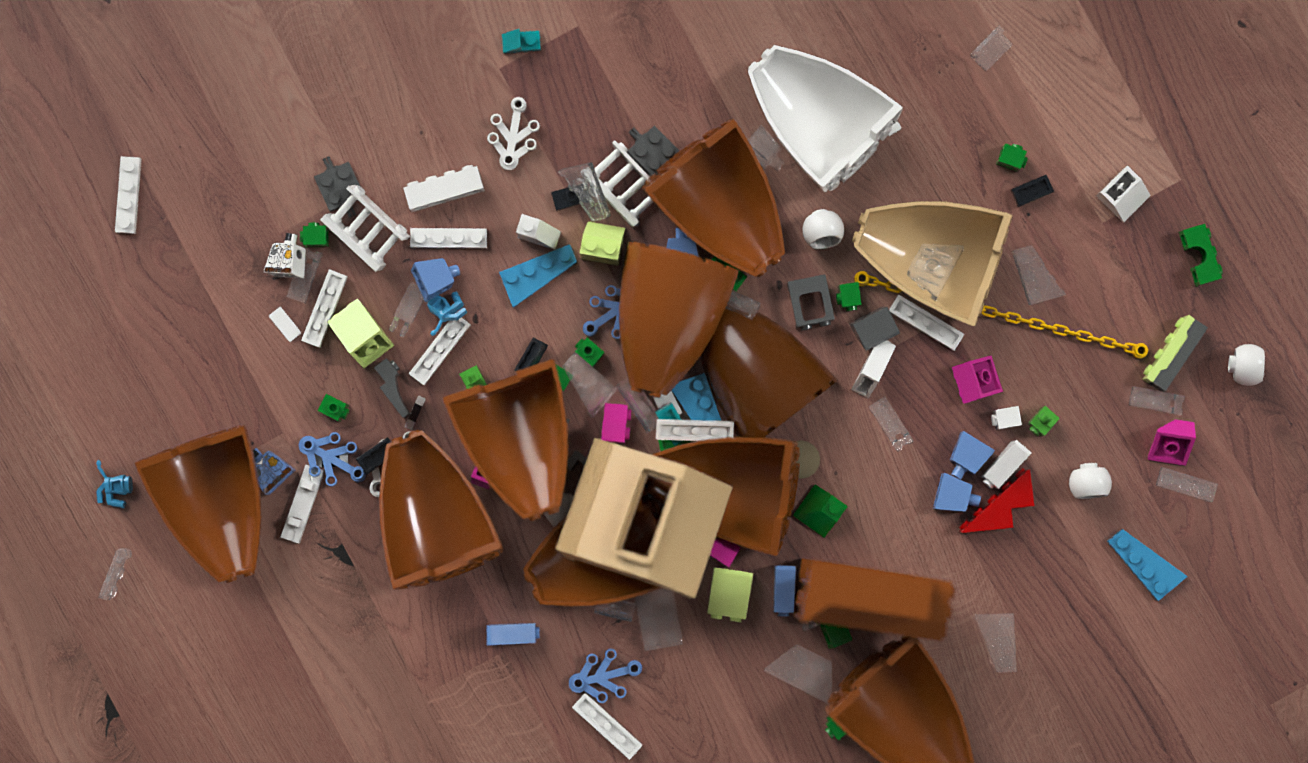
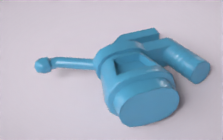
M458 292L451 294L454 304L451 306L446 298L440 295L428 302L427 307L429 311L440 319L436 329L430 333L432 336L439 331L443 322L459 320L467 313V310L462 308L464 303Z
M98 460L96 465L104 477V482L97 489V502H103L102 491L105 489L107 505L124 508L126 501L114 499L113 494L127 495V493H132L133 483L131 476L107 477L101 468V461Z

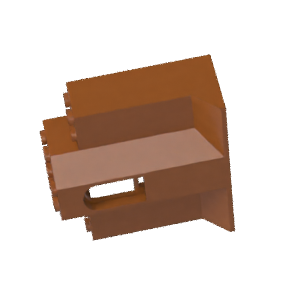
M801 558L794 600V613L792 616L802 622L813 621L942 642V638L946 637L947 619H951L952 616L950 599L954 598L955 586H952L953 582Z

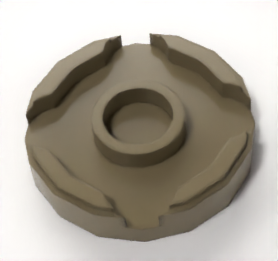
M802 440L796 441L798 442L797 447L800 448V457L796 461V463L800 464L799 479L808 478L819 468L820 455L816 447L811 443Z

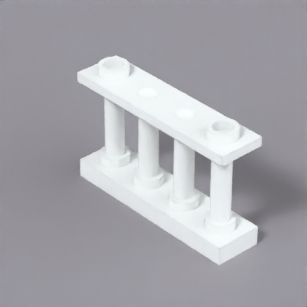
M614 140L612 146L615 150L595 169L592 168L590 170L586 166L581 172L625 221L635 229L639 225L637 220L639 215L653 201L648 196L634 210L631 209L630 211L624 205L645 184L649 176L627 154L628 149L621 142L618 144ZM621 155L628 164L610 181L602 183L599 179V174ZM635 169L641 178L621 196L618 195L616 197L612 193L613 187L630 171Z
M358 185L348 186L346 189L351 193V196L335 214H325L320 220L375 272L380 271L386 266L383 262V257L398 239L403 241L409 239L410 236L406 233L405 227L400 224L397 225L365 195L366 192L362 187ZM358 199L365 208L353 223L346 227L341 222V218ZM372 212L379 221L363 240L359 239L355 235V231ZM387 226L393 234L377 253L369 249V244L382 228Z

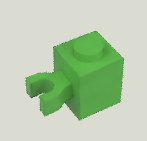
M477 365L459 374L467 389L477 385H487Z
M1043 406L1027 424L1030 426L1029 430L1034 435L1045 436L1060 418L1048 407Z

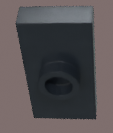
M1046 174L1011 189L1017 206L1021 207L1053 193L1054 190Z
M588 182L551 192L556 211L593 201Z
M533 337L514 371L517 372L539 364L548 345Z
M388 437L356 458L366 475L383 465L386 444L391 443Z

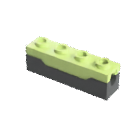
M1190 315L1179 318L1175 324L1176 330L1173 334L1170 333L1164 341L1166 345L1163 349L1160 348L1154 355L1156 360L1152 365L1149 364L1143 372L1145 376L1142 380L1160 392H1165L1208 329V327Z

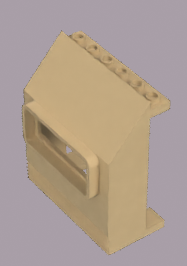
M595 438L556 550L568 560L574 561L575 559L680 593L683 597L689 599L691 597L695 598L732 486L685 465ZM647 476H652L671 482L672 487L647 557L622 550L646 478Z

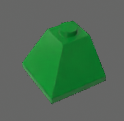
M815 484L793 516L825 538L848 506Z

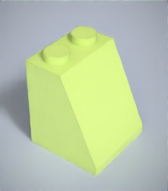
M588 221L582 237L581 259L619 266L625 228Z
M358 299L349 303L345 309L327 321L347 351L363 368H366L394 346Z
M713 568L707 614H711L710 618L722 619V616L730 617V621L741 622V619H746L753 573Z

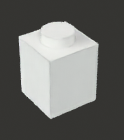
M1019 406L993 411L991 421L992 425L996 426V430L1022 425Z

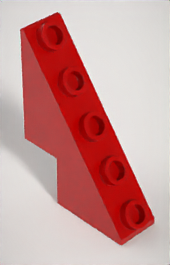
M1020 469L1015 474L1017 478L1014 481L1006 482L1001 487L1002 492L1000 494L992 495L987 500L988 505L985 508H978L972 514L974 518L971 521L966 520L958 527L960 529L959 532L1013 528L1011 508L1034 506L1030 469Z

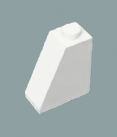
M524 214L521 215L516 230L519 239L554 250L561 231L542 220Z
M887 340L873 347L851 390L869 398L879 383L896 346Z
M1017 440L1010 442L981 476L984 479L983 483L990 489L993 487L999 489L1029 457L1031 452Z

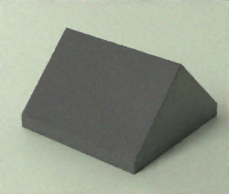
M885 306L849 323L866 351L900 334L888 307Z

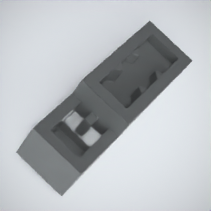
M386 358L374 367L386 382L380 389L399 414L406 419L410 412L403 402L398 387L397 377L400 375L398 372L400 368L394 360L389 361Z

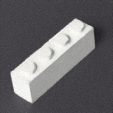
M473 165L463 167L462 171L455 172V170L445 172L444 176L438 178L437 176H430L421 183H418V181L410 182L407 184V187H404L411 212L485 191L478 167H473Z

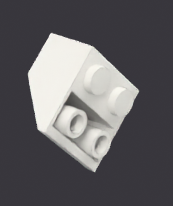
M1126 166L1096 196L1124 223L1151 195L1141 178Z

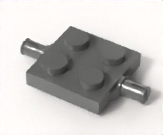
M655 126L642 135L634 127L628 132L636 142L627 151V154L650 176L659 174L656 170L680 151Z
M328 156L327 160L326 158L322 159L327 169L323 173L314 176V179L329 211L332 212L339 209L351 196V193L346 189L348 186L360 185L349 161L342 165L334 166L330 156ZM351 206L347 211L349 218L352 217V214L353 216L357 215L353 206Z

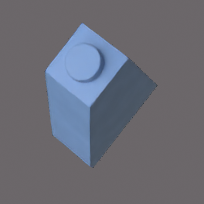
M774 565L773 612H778V616H789V613H794L796 566Z
M536 623L487 625V645L536 643V639H540V628L536 627Z

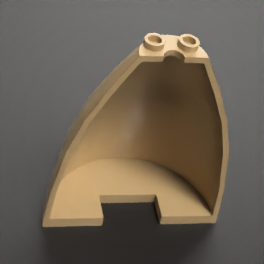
M950 202L891 204L866 209L865 214L861 213L858 224H861L859 232L855 231L852 242H854V247L874 268L909 296L947 316L975 326L978 321L977 318L978 316L980 317L984 307L983 300L988 297L1003 251L1001 247L1002 244L1005 245L1012 215L983 207Z

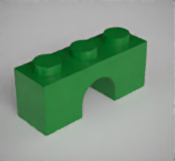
M1201 224L1180 231L1179 236L1184 251L1196 249L1202 255L1200 265L1190 269L1195 286H1201L1222 279L1223 270L1216 260L1217 251L1210 241V229L1206 228L1205 224Z

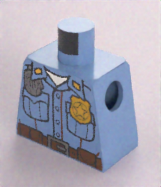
M257 448L253 450L260 488L266 495H270L295 469L272 451H267L263 455Z

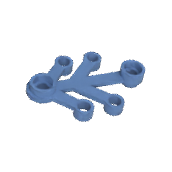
M609 285L606 287L605 293L609 297L614 295L620 296V289ZM609 287L614 288V294H608L607 289ZM598 296L591 297L589 303L592 307L600 306L611 308V310L594 322H585L583 325L584 334L587 336L595 335L598 327L616 316L611 335L613 338L619 339L620 336L615 337L613 334L614 330H619V302L600 299ZM593 298H597L599 300L598 305L592 304L591 301ZM588 325L594 326L593 332L587 331Z
M333 432L329 436L320 439L305 436L299 442V449L303 454L307 455L310 466L309 474L312 477H318L321 474V470L316 464V454L322 458L326 473L325 482L329 487H334L337 484V478L334 476L331 463L349 473L354 482L360 483L365 480L366 473L360 466L353 467L336 457L347 453H356L357 445L354 442H348L346 446L325 451L320 446L330 443L336 445L341 441V437L337 432ZM337 435L338 440L332 441V436ZM307 442L312 443L310 448H305ZM354 445L355 449L353 451H349L348 446ZM313 468L318 469L317 474L311 473ZM356 471L362 472L360 477H356L354 473ZM331 477L335 479L333 484L328 483V479Z
M610 648L605 652V658L595 675L587 677L592 665L598 662L597 655L591 653L587 656V662L581 672L572 675L569 679V687L573 692L581 693L585 691L595 697L599 703H605L608 699L607 693L604 691L599 692L589 685L597 682L614 692L616 697L623 698L626 696L625 687L617 686L607 679L626 674L638 676L642 672V664L637 660H632L626 667L605 672L611 661L617 656L616 651ZM609 651L614 652L615 656L613 658L607 656ZM590 656H594L596 658V661L594 663L589 662ZM637 665L638 671H631V666ZM576 680L582 681V685L580 687H577L575 685ZM620 688L624 690V695L622 696L617 694V690ZM601 693L606 696L603 701L598 698V695Z

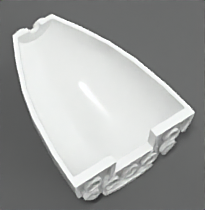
M774 45L771 49H766L763 52L760 62H753L748 68V74L756 97L780 143L801 169L824 192L837 188L840 180L845 182L877 150L878 141L880 139L882 141L885 140L892 130L893 123L898 120L903 107L849 70L825 59L800 51Z

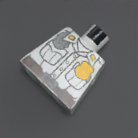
M286 233L284 243H274L272 245L264 273L274 277L304 278L306 250L296 245L297 235Z

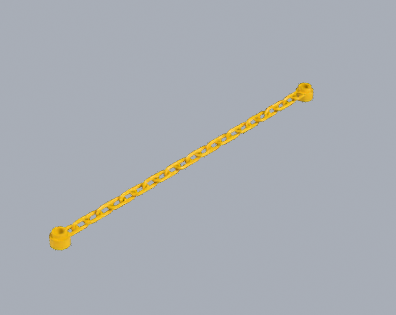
M860 271L854 276V283L859 282V287L866 285L876 287L880 285L894 293L902 291L898 287V290L888 288L892 284L890 281L887 283L880 282L877 277L870 276L865 271ZM860 275L865 277L864 282L859 281ZM870 278L876 280L873 281L874 284L868 283ZM985 305L981 312L982 315L991 318L996 316L1004 317L1007 322L1014 324L1024 322L1029 327L1037 330L1051 329L1054 334L1061 336L1074 335L1080 341H1097L1103 347L1112 349L1120 347L1137 359L1144 358L1148 354V347L1143 343L1133 344L1127 342L1120 344L1114 338L1106 336L1101 338L1093 337V334L1087 331H1070L1064 325H1047L1043 320L1037 318L1027 320L1022 318L1020 314L1013 312L1000 313L996 308ZM984 308L994 310L992 312L993 315L984 313L986 312ZM1009 314L1017 316V321L1008 319L1010 317ZM1033 321L1042 323L1040 327L1031 325L1034 323ZM1057 327L1066 329L1064 333L1055 331ZM1080 333L1090 336L1087 337L1088 339L1080 338ZM1104 339L1113 341L1111 345L1103 344L1105 342ZM1127 345L1133 346L1131 351L1127 350L1129 348ZM1139 347L1143 348V354L1138 353Z

